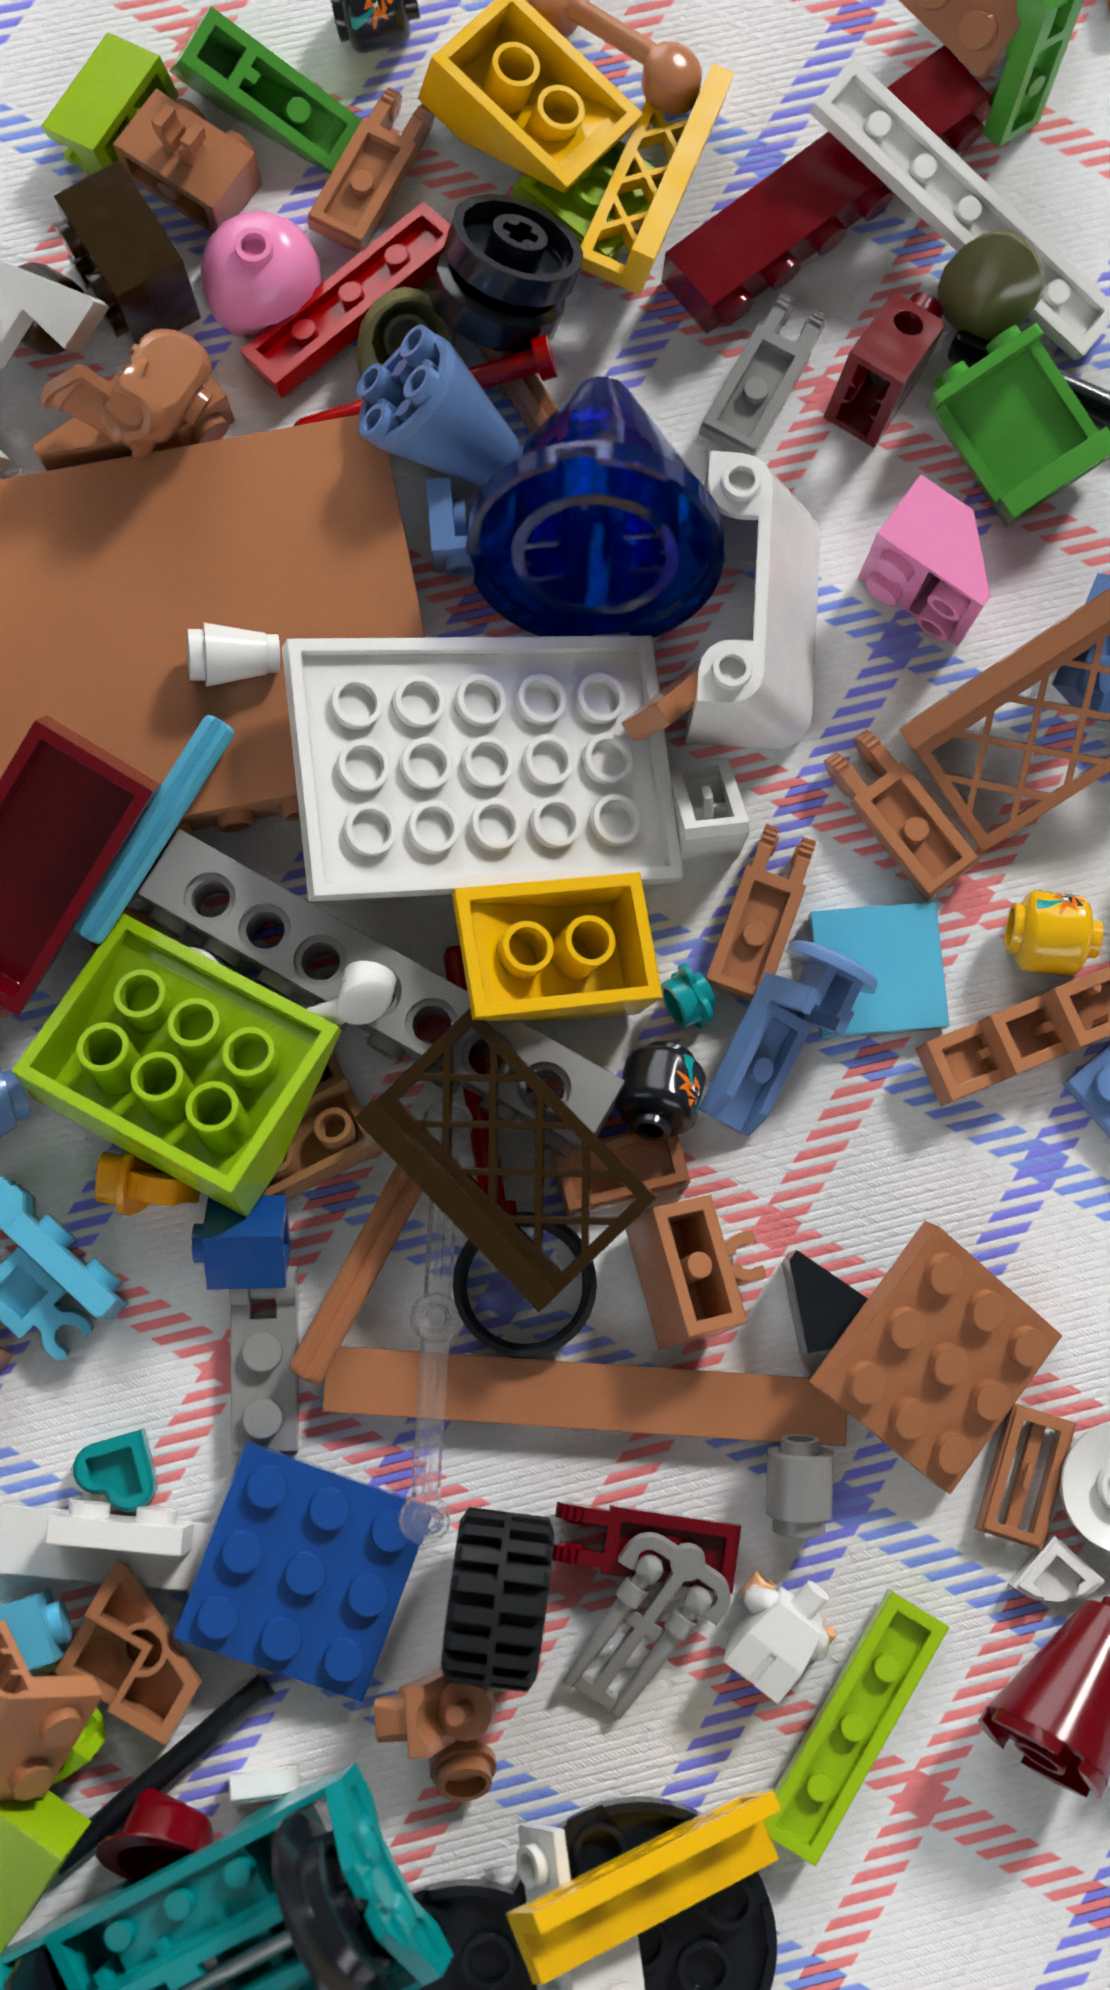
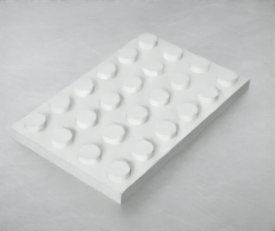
M652 636L287 639L283 644L282 656L308 902L452 894L455 888L635 872L641 873L643 885L676 883L684 878L665 729L663 728L641 741H633L621 724L659 692Z

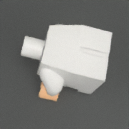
M755 1571L741 1589L745 1605L750 1613L728 1636L724 1662L778 1704L801 1677L810 1659L822 1661L827 1656L829 1645L836 1638V1631L830 1625L826 1629L823 1626L825 1621L817 1614L829 1599L827 1593L819 1585L808 1580L796 1596H794L782 1586L776 1590V1584L772 1579L769 1578L765 1581L763 1579L764 1573Z

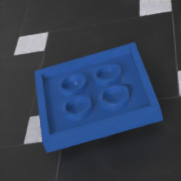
M245 1440L172 1632L173 1638L363 1702L433 1508L428 1504Z

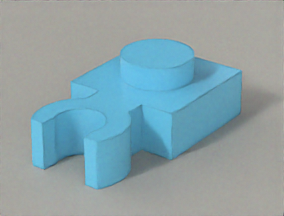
M20 1246L0 1265V1321L20 1339L34 1325L42 1332V1344L46 1352L54 1359L63 1362L69 1355L70 1350L59 1341L57 1329L63 1325H73L80 1333L87 1337L94 1328L92 1320L86 1313L75 1308L64 1309L57 1302L67 1290Z

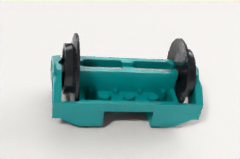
M355 1762L336 1773L306 1784L247 1815L229 1834L135 1884L130 1878L75 1906L25 1938L6 1947L0 1955V1990H417L442 1977L454 1954L438 1923L415 1901L381 1834L372 1793ZM320 1801L327 1802L333 1828L329 1832H327L314 1806ZM215 1956L218 1965L206 1971L203 1962Z

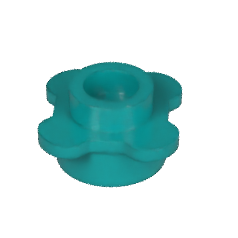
M686 963L679 965L678 971L671 974V979L661 983L664 1004L673 1020L682 1029L693 1024L702 1029L707 1026V1022L714 1019L712 1007L716 1005V999L713 990L701 973L697 972L694 974Z

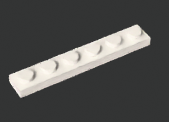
M853 57L808 112L957 252L981 234L997 230L1009 231L1027 241L1035 249L1041 261L1045 284L1041 300L1028 318L1034 324L1038 323L1042 331L1073 361L1083 357L1110 324V299Z

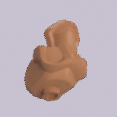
M161 328L153 329L148 334H145L140 339L139 344H134L128 351V354L132 356V364L127 362L121 373L117 372L111 381L99 376L88 366L76 364L49 380L41 388L42 397L39 398L41 404L45 408L59 409L61 412L69 413L97 429L114 442L121 441L132 449V456L141 461L150 455L157 443H165L171 439L183 420L194 426L214 395L205 388L212 372V363L207 351L192 336L177 330Z

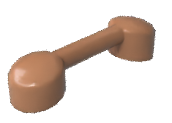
M526 0L564 38L572 34L579 25L642 64L641 89L645 99L655 109L670 115L686 114L693 109L700 93L702 68L699 60L690 48L678 42L662 41L657 44L587 0Z

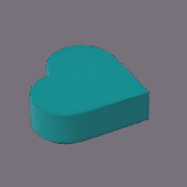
M145 1429L92 1443L84 1447L75 1458L73 1476L77 1485L84 1491L92 1494H105L108 1502L115 1509L124 1512L137 1511V1507L147 1506L156 1495L158 1480Z

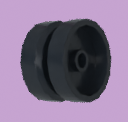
M494 194L467 198L455 209L444 245L445 251L440 254L428 295L432 301L434 311L455 332L473 343L496 351L518 353L531 349V338L547 334L549 341H551L563 315L565 298L571 294L581 269L583 251L577 237L557 217L537 205L518 198Z

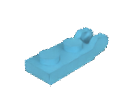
M3 1176L0 1177V1228L95 1318L114 1320L129 1304L116 1291L123 1281L96 1257H93L87 1264L69 1247L76 1240V1237L49 1213L40 1220L36 1216V1198L28 1190L22 1189L21 1184H16V1181L7 1180Z

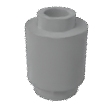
M806 1434L784 1435L780 1439V1445L767 1449L766 1514L773 1518L772 1530L779 1535L795 1538H811L823 1535L825 1533L826 1520L832 1518L833 1451L821 1447L820 1438Z

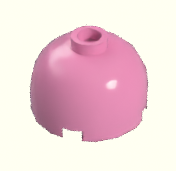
M265 211L243 212L223 222L207 240L200 261L203 295L215 320L233 335L247 339L246 334L257 336L269 325L277 324L297 313L312 297L315 288L322 283L319 258L305 232L288 218Z

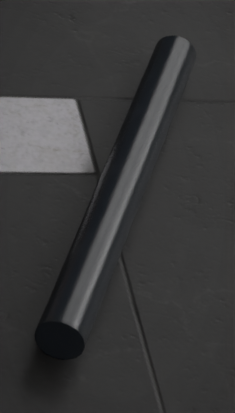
M258 1673L89 1818L92 1822L58 1873L64 1876L96 1849L98 1843L117 1831L123 1825L126 1816L132 1810L136 1798L142 1790L154 1788L162 1792L271 1699L275 1692L268 1681Z

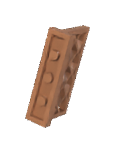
M1110 588L899 728L912 750L915 749L982 852H985L1110 772V755L1103 758L1079 753L1087 717L1110 721V713L1089 709L1097 672L1110 674V666L1099 664L1105 638L1110 635ZM1096 644L1092 663L1073 660ZM1063 665L1090 670L1082 707L1044 700L1049 675ZM1041 680L1037 699L1019 696V694ZM1007 702L1035 707L1027 743L989 736L996 709ZM1042 708L1080 715L1072 751L1034 744ZM986 717L983 734L964 731ZM954 737L981 742L973 778L947 773L933 751ZM987 744L1025 751L1017 786L980 779ZM1032 752L1069 759L1065 781L1062 786L1051 793L1024 788ZM1077 761L1095 764L1073 778ZM954 783L971 786L968 803ZM978 787L1015 795L1010 819L988 833L973 813ZM1022 796L1039 799L1018 813Z

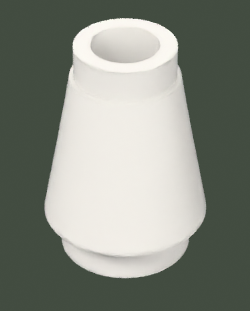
M203 622V629H187L189 681H205V686L209 687L267 675V673H280L279 635Z

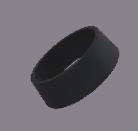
M515 1212L508 1215H534V1212ZM517 1223L520 1227L534 1228V1224ZM543 1224V1230L563 1241L572 1251L575 1258L581 1253V1238L566 1224ZM469 1239L467 1240L454 1268L453 1295L456 1308L463 1323L480 1342L506 1355L533 1357L557 1350L580 1332L592 1312L596 1299L597 1278L593 1261L581 1272L582 1296L578 1309L571 1321L559 1333L546 1340L529 1344L513 1343L489 1332L472 1311L467 1293V1278L470 1265L479 1249Z

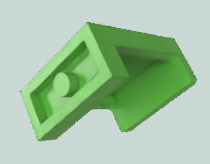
M1038 323L1033 324L1023 332L1019 330L1017 325L1008 328L985 346L989 353L988 356L968 368L964 361H961L946 370L933 381V385L937 390L931 394L927 404L928 410L1006 528L1110 459V430L1107 426L1100 431L1097 429L1043 347L1040 339L1044 333Z

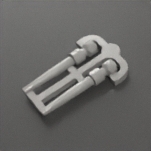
M654 1532L640 1533L629 1540L618 1555V1562L629 1569L635 1570L636 1573L634 1576L628 1575L616 1591L618 1598L600 1621L563 1679V1683L566 1686L574 1687L611 1711L612 1715L617 1719L622 1718L666 1662L681 1640L686 1641L698 1625L697 1616H704L705 1619L717 1626L729 1608L731 1596L727 1580L721 1573L705 1563L704 1552L693 1543L677 1545L663 1535ZM653 1550L670 1560L672 1571L640 1614L634 1609H638L648 1595L649 1589L647 1586L655 1584L663 1574V1562L653 1554L646 1552L638 1560V1555L641 1552ZM699 1579L716 1592V1598L712 1603L711 1593L702 1586L694 1584L685 1594V1605L682 1608L676 1607L665 1622L666 1630L664 1631L662 1627L655 1624V1621L684 1581ZM625 1621L632 1627L594 1679L587 1674L583 1676L582 1674L612 1638L622 1622ZM646 1635L654 1640L656 1644L646 1656L618 1700L613 1695V1691L608 1689V1687Z

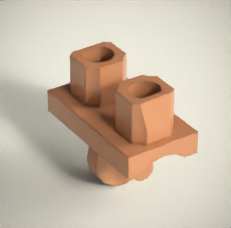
M440 1668L410 1684L400 1687L398 1695H383L375 1699L376 1739L378 1743L408 1741L409 1759L430 1758L458 1740L465 1742L475 1740L490 1730L496 1717L494 1696L488 1687L445 1682L442 1669Z

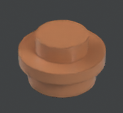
M458 1740L431 1757L429 1762L431 1780L438 1786L439 1793L448 1800L457 1802L475 1800L485 1795L492 1786V1778L497 1771L496 1755L490 1747L478 1743L476 1740L467 1742Z

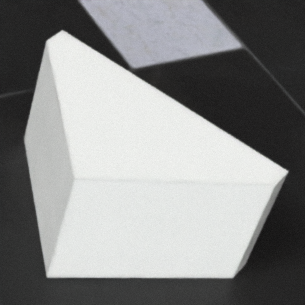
M729 758L669 764L682 860L741 853L750 833L749 819Z

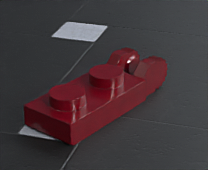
M557 1502L556 1518H561L564 1522L584 1525L589 1523L606 1526L603 1551L582 1547L578 1543L561 1541L560 1543L553 1544L552 1560L600 1568L601 1574L619 1577L634 1576L636 1571L618 1562V1555L634 1536L644 1532H654L663 1535L677 1545L693 1543L699 1546L704 1552L705 1563L725 1577L729 1584L730 1593H733L741 1534L740 1524L611 1504L609 1509L584 1504ZM653 1550L641 1552L638 1555V1560L646 1552L662 1560L663 1574L657 1582L663 1583L672 1571L670 1560ZM699 1579L684 1581L681 1585L692 1587L694 1584H698L706 1590L714 1591Z

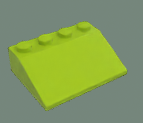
M122 913L105 941L100 944L11 1072L34 1100L247 1218L286 1156L341 1034V1029L334 1023Z

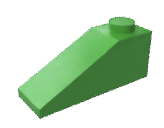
M212 6L198 21L169 70L171 74L219 109L330 174L362 121L361 118Z

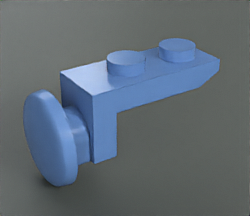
M802 940L794 941L788 948L787 953L805 965L798 980L793 981L768 972L765 973L699 1107V1111L749 1137L769 1116L812 1026L844 1036L854 1015L851 1008L859 992L875 993L878 984L876 977L858 962L817 943Z

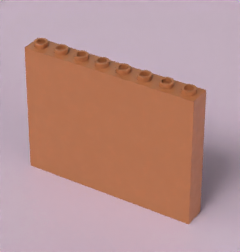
M359 415L151 452L149 456L141 461H138L133 456L0 479V778L34 721L48 715L162 784L203 718L207 715H212L228 724L234 730V737L166 844L171 842L178 829L194 836L193 831L216 826H218V831L220 832L243 831L256 825L255 819L279 814L282 820H300L282 646L287 639L426 638L389 452L373 446L362 438L358 426ZM203 622L264 632L266 634H278L280 642V673H267V675L209 687L205 686V681H189L187 629H203Z

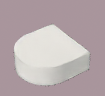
M293 1765L232 1772L229 1775L231 1801L238 1804L281 1798L300 1788L299 1766Z

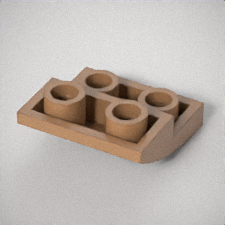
M333 1052L286 1156L261 1196L287 1195L288 1200L382 1152L377 1142L354 1119L362 1109Z

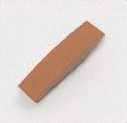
M1110 966L1053 988L1040 996L989 1015L976 1023L916 1047V1052L940 1106L949 1104L1110 1037Z

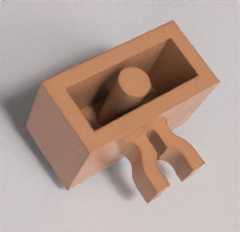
M158 89L154 90L113 143L118 160L121 161L134 183L211 233H214L226 220L240 214L262 185L256 152L243 136L233 130H227L224 133L207 122L202 112L191 102L183 98L175 101Z
M711 1195L652 1207L640 1214L625 1229L659 1350L714 1337L748 1323L738 1286L756 1283L767 1278L763 1265L752 1269H744L739 1264L731 1265L729 1257L735 1255L737 1249L745 1248L755 1243L756 1239L753 1230L735 1234L724 1240Z

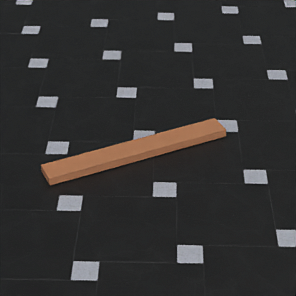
M340 1346L325 1374L322 1411L780 1442L781 1437L784 1435L806 1434L819 1437L820 1445L846 1447L847 1413L808 1382L811 1379L810 1377Z

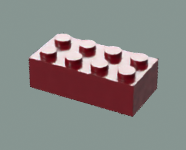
M48 715L34 721L0 778V1006L17 1016L32 999L73 931L77 920L161 785Z

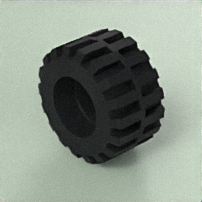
M468 1507L460 1519L441 1656V1669L445 1682L527 1693L535 1682L543 1640L554 1544V1530L549 1517Z

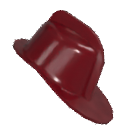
M147 1788L142 1790L137 1796L133 1808L126 1816L119 1834L106 1837L97 1844L96 1858L103 1867L120 1877L130 1878L135 1884L212 1843L213 1828L207 1816L196 1808L188 1806L184 1802L154 1788Z

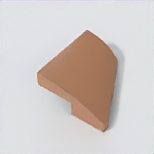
M117 1559L84 1614L86 1618L56 1668L55 1673L60 1676L93 1675L103 1694L101 1700L110 1705L107 1712L161 1744L166 1745L174 1736L202 1684V1680L176 1639L173 1638L170 1629L153 1605L129 1564Z

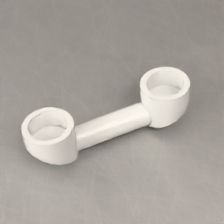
M372 961L352 962L344 970L338 998L306 1009L337 1026L344 1023L352 1025L371 1023L388 1010L394 993L396 977L389 968Z

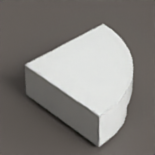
M1049 1534L1044 1541L1042 1551L1036 1549L1008 1584L1018 1592L1034 1600L1066 1602L1090 1595L1105 1580L1056 1536Z

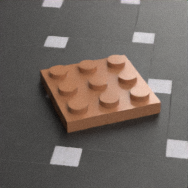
M924 1221L808 1382L933 1484L951 1495L1063 1335L943 1229L928 1221Z

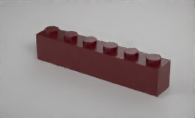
M945 45L887 87L950 149H954L957 153H961L970 147L984 130L985 126L982 124L992 96ZM828 131L666 251L662 283L706 334L722 322H725L726 325H731L750 310L754 303V298L771 287L773 290H778L791 281L798 273L801 263L817 252L820 256H823L833 250L845 237L847 229L862 217L865 221H870L877 217L889 205L894 192Z

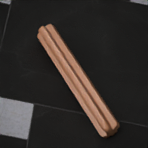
M398 1164L393 1170L290 1362V1371L309 1383L319 1384L322 1382L423 1192Z

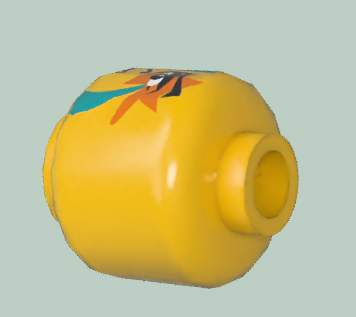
M1033 890L1024 897L1021 903H1012L1005 926L1004 948L1007 953H1013L1016 964L1024 971L1070 977L1080 972L1087 957L1095 959L1098 957L1103 940L1102 921L1093 920L1091 905L1082 896Z

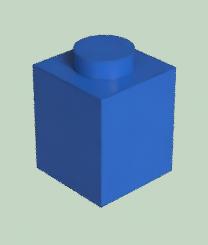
M287 1195L261 1196L247 1218L208 1197L204 1223L194 1224L192 1229L193 1262L204 1263L207 1290L286 1288L291 1251Z

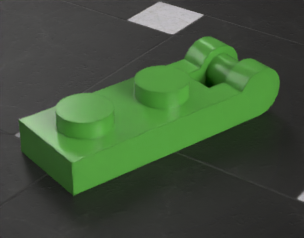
M1017 0L1016 10L1021 22L1018 31L1011 38L1007 46L1006 55L1008 60L1001 80L991 94L992 97L989 103L991 109L982 133L998 147L1039 124L1084 0Z

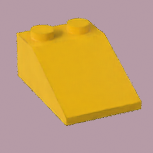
M494 0L431 57L418 96V100L461 141L562 193H565L643 116V113L526 0Z
M640 872L455 888L452 891L472 1020L581 1021L635 1015L663 997Z

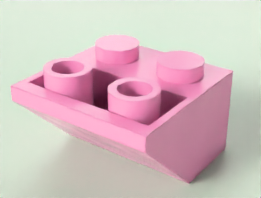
M920 474L878 531L858 578L865 582L868 592L878 601L889 606L897 604L916 617L918 626L926 634L940 641L948 639L956 646H959L991 596L974 510Z

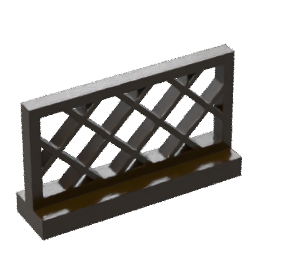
M470 1008L377 1100H372L354 1117L356 1122L538 1312L543 1310L657 1198L486 1020H472ZM471 1028L490 1045V1074H453V1046ZM499 1056L517 1074H499ZM443 1057V1074L427 1073ZM417 1081H443L442 1120H417L399 1099ZM453 1081H489V1121H452ZM499 1082H525L536 1093V1122L498 1121ZM545 1103L563 1122H545ZM425 1127L442 1128V1145ZM452 1128H489L488 1168L462 1167L453 1158ZM498 1128L536 1129L535 1169L498 1168ZM545 1129H571L582 1141V1169H544ZM591 1151L610 1170L591 1169ZM471 1175H488V1193ZM498 1176H535L534 1215H508L497 1203ZM544 1176L582 1177L581 1216H544ZM591 1177L618 1178L637 1199L618 1217H591ZM517 1223L534 1224V1241ZM543 1224H581V1253L563 1271L543 1251ZM590 1225H609L590 1244Z

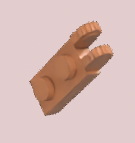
M391 88L384 90L368 119L363 118L307 217L309 229L358 253L366 248L415 162L418 156L417 152L420 151L426 137H428L435 118L434 114L425 105L420 104L412 114L401 136L390 131L393 122L399 115L403 97L402 93Z
M865 730L854 738L855 747L873 772L881 778L868 787L851 764L837 752L824 760L825 769L840 791L852 800L850 802L851 807L927 902L974 867L980 860L903 762L898 764L886 747L876 738L875 734L873 735L871 731Z
M766 824L751 866L747 864L744 869L706 975V980L712 989L750 1003L765 973L776 974L806 889V885L802 883L816 845V841L805 837L796 845L790 861L792 866L788 878L767 872L765 869L769 857L773 856L779 840L777 835L779 828Z

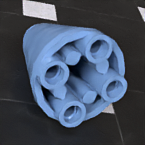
M421 324L412 328L403 339L401 346L383 365L375 363L368 367L361 376L356 389L357 394L364 399L360 407L359 433L363 439L373 446L483 488L505 489L520 474L525 462V452L519 447L516 435L451 343L442 336L433 333L426 326Z

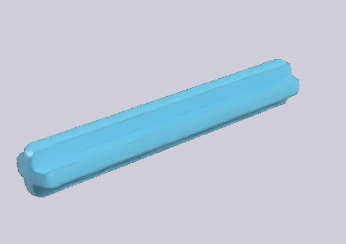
M207 715L203 718L74 925L73 929L78 934L96 944H101L105 941L232 741L234 730L228 724L212 715Z

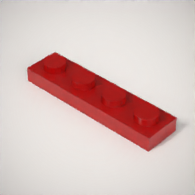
M424 201L421 202L317 286L312 297L297 313L277 324L269 325L239 349L246 365L283 399L359 337L360 324L376 299L389 290L401 287L418 289L433 277L440 254L445 251L444 245L450 223Z

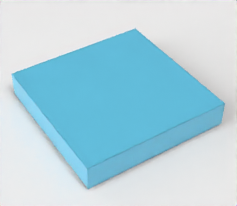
M936 902L822 910L809 913L808 921L811 942L833 949L853 959L868 969L878 981L874 994L859 992L851 1008L854 1015L844 1036L819 1028L820 1039L943 1030L949 1027Z

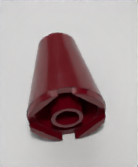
M1106 1596L1103 1597L1101 1602L1086 1600L993 1699L978 1720L981 1729L1002 1749L1009 1738L1014 1741L1016 1748L1024 1754L1021 1763L1032 1771L1077 1795L1087 1797L1091 1790L1096 1799L1102 1797L1110 1778V1597Z

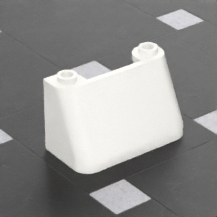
M710 451L697 509L696 538L708 539L710 537L719 544L725 556V569L755 571L752 641L734 639L720 641L709 647L702 656L697 673L696 696L693 707L687 711L685 744L763 749L790 748L799 743L807 733L813 715L820 554L819 526L807 509L768 466L757 457L745 453Z

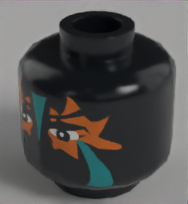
M331 0L340 41L350 40L354 50L359 53H368L405 44L411 34L410 21L421 18L417 0Z
M656 1041L646 1047L635 1050L629 1055L621 1077L625 1083L615 1103V1108L622 1120L632 1127L635 1134L651 1141L666 1140L669 1136L683 1134L692 1128L696 1123L706 1081L704 1070L700 1063L695 1060L693 1054L686 1047L677 1043Z

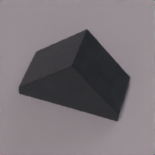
M798 1250L791 1251L783 1260L782 1267L799 1353H812L832 1349L868 1298Z

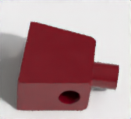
M924 292L914 293L910 299L900 294H892L851 349L823 418L873 448L876 447L923 374L945 328V324L941 319L943 309L937 299ZM871 372L887 380L882 389L872 382Z

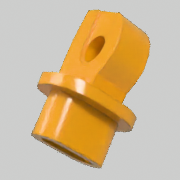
M128 1151L124 1155L103 1152L98 1160L95 1200L100 1203L116 1205L118 1213L122 1215H135L146 1208L149 1203L178 1206L181 1203L199 1202V1191L162 1170L156 1169L153 1165Z

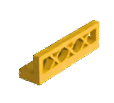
M714 63L712 64L688 120L668 125L662 112L652 107L647 100L645 101L641 110L643 116L631 132L581 244L583 251L582 270L641 295L720 113L734 77V72ZM651 123L653 129L647 130L649 124ZM661 143L670 161L669 164L647 170L638 149ZM631 168L633 175L627 176L629 169ZM641 189L650 208L648 211L627 217L618 195ZM609 214H611L613 221L606 222ZM621 235L630 253L626 265L593 251L597 241Z
M774 1790L740 1794L506 1913L533 1984L543 1985L779 1860L763 1821L782 1810Z

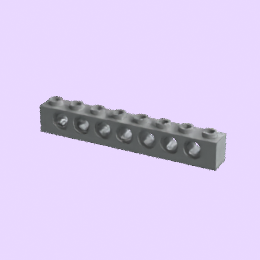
M181 829L177 830L138 892L148 907L152 909L148 918L156 925L177 937H181L187 929L206 940L202 948L218 956L222 963L235 968L240 960L260 971L256 979L260 984L288 999L291 998L294 991L316 1003L315 1005L336 999L339 995L344 970L348 964L356 961H372L386 966L396 977L393 1003L380 1018L371 1023L355 1026L370 1034L366 1042L370 1047L396 1062H400L404 1054L417 1061L433 1045L424 1043L416 1037L417 1028L425 1018L441 1016L446 1018L452 1026L470 1008L467 991ZM215 893H225L230 896L227 909L219 916L209 918L200 915L201 905L208 896ZM276 923L285 927L284 936L276 946L268 949L254 946L255 934L262 926ZM332 954L340 959L339 968L332 977L326 980H315L308 977V967L317 956ZM486 1020L541 1078L553 1079L562 1086L564 1090L562 1100L598 1136L615 1107L616 1100L625 1081L520 1021ZM344 1023L338 1026L342 1031H344L348 1023ZM473 1028L453 1046V1074H478L471 1067L472 1059L479 1050L490 1047ZM443 1057L427 1073L443 1074ZM507 1063L504 1069L499 1072V1074H517ZM430 1081L443 1089V1081ZM453 1081V1094L461 1086L480 1096L482 1099L478 1108L489 1115V1081ZM499 1082L498 1121H514L517 1118L523 1122H536V1106L527 1098L529 1086L525 1082ZM545 1108V1122H563L550 1108ZM545 1129V1148L564 1158H568L572 1150L582 1155V1141L571 1129Z

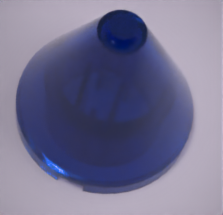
M601 376L589 378L581 382L483 487L470 513L466 554H469L475 569L473 582L486 602L509 622L525 631L540 637L594 636V634L630 632V636H652L654 638L686 622L706 604L714 593L723 571L724 527L719 509L709 491L630 390L622 382L614 378Z

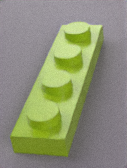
M887 1589L774 1789L782 1810L763 1820L772 1840L815 1867L817 1866L950 1628L948 1625Z

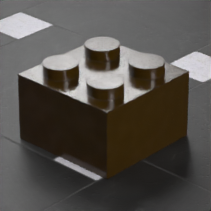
M120 160L54 195L63 221L56 224L55 228L70 254L67 256L85 289L92 288L96 297L109 306L103 317L116 338L127 334L133 345L139 344L140 339L153 329L165 328L179 331L201 319L183 259Z

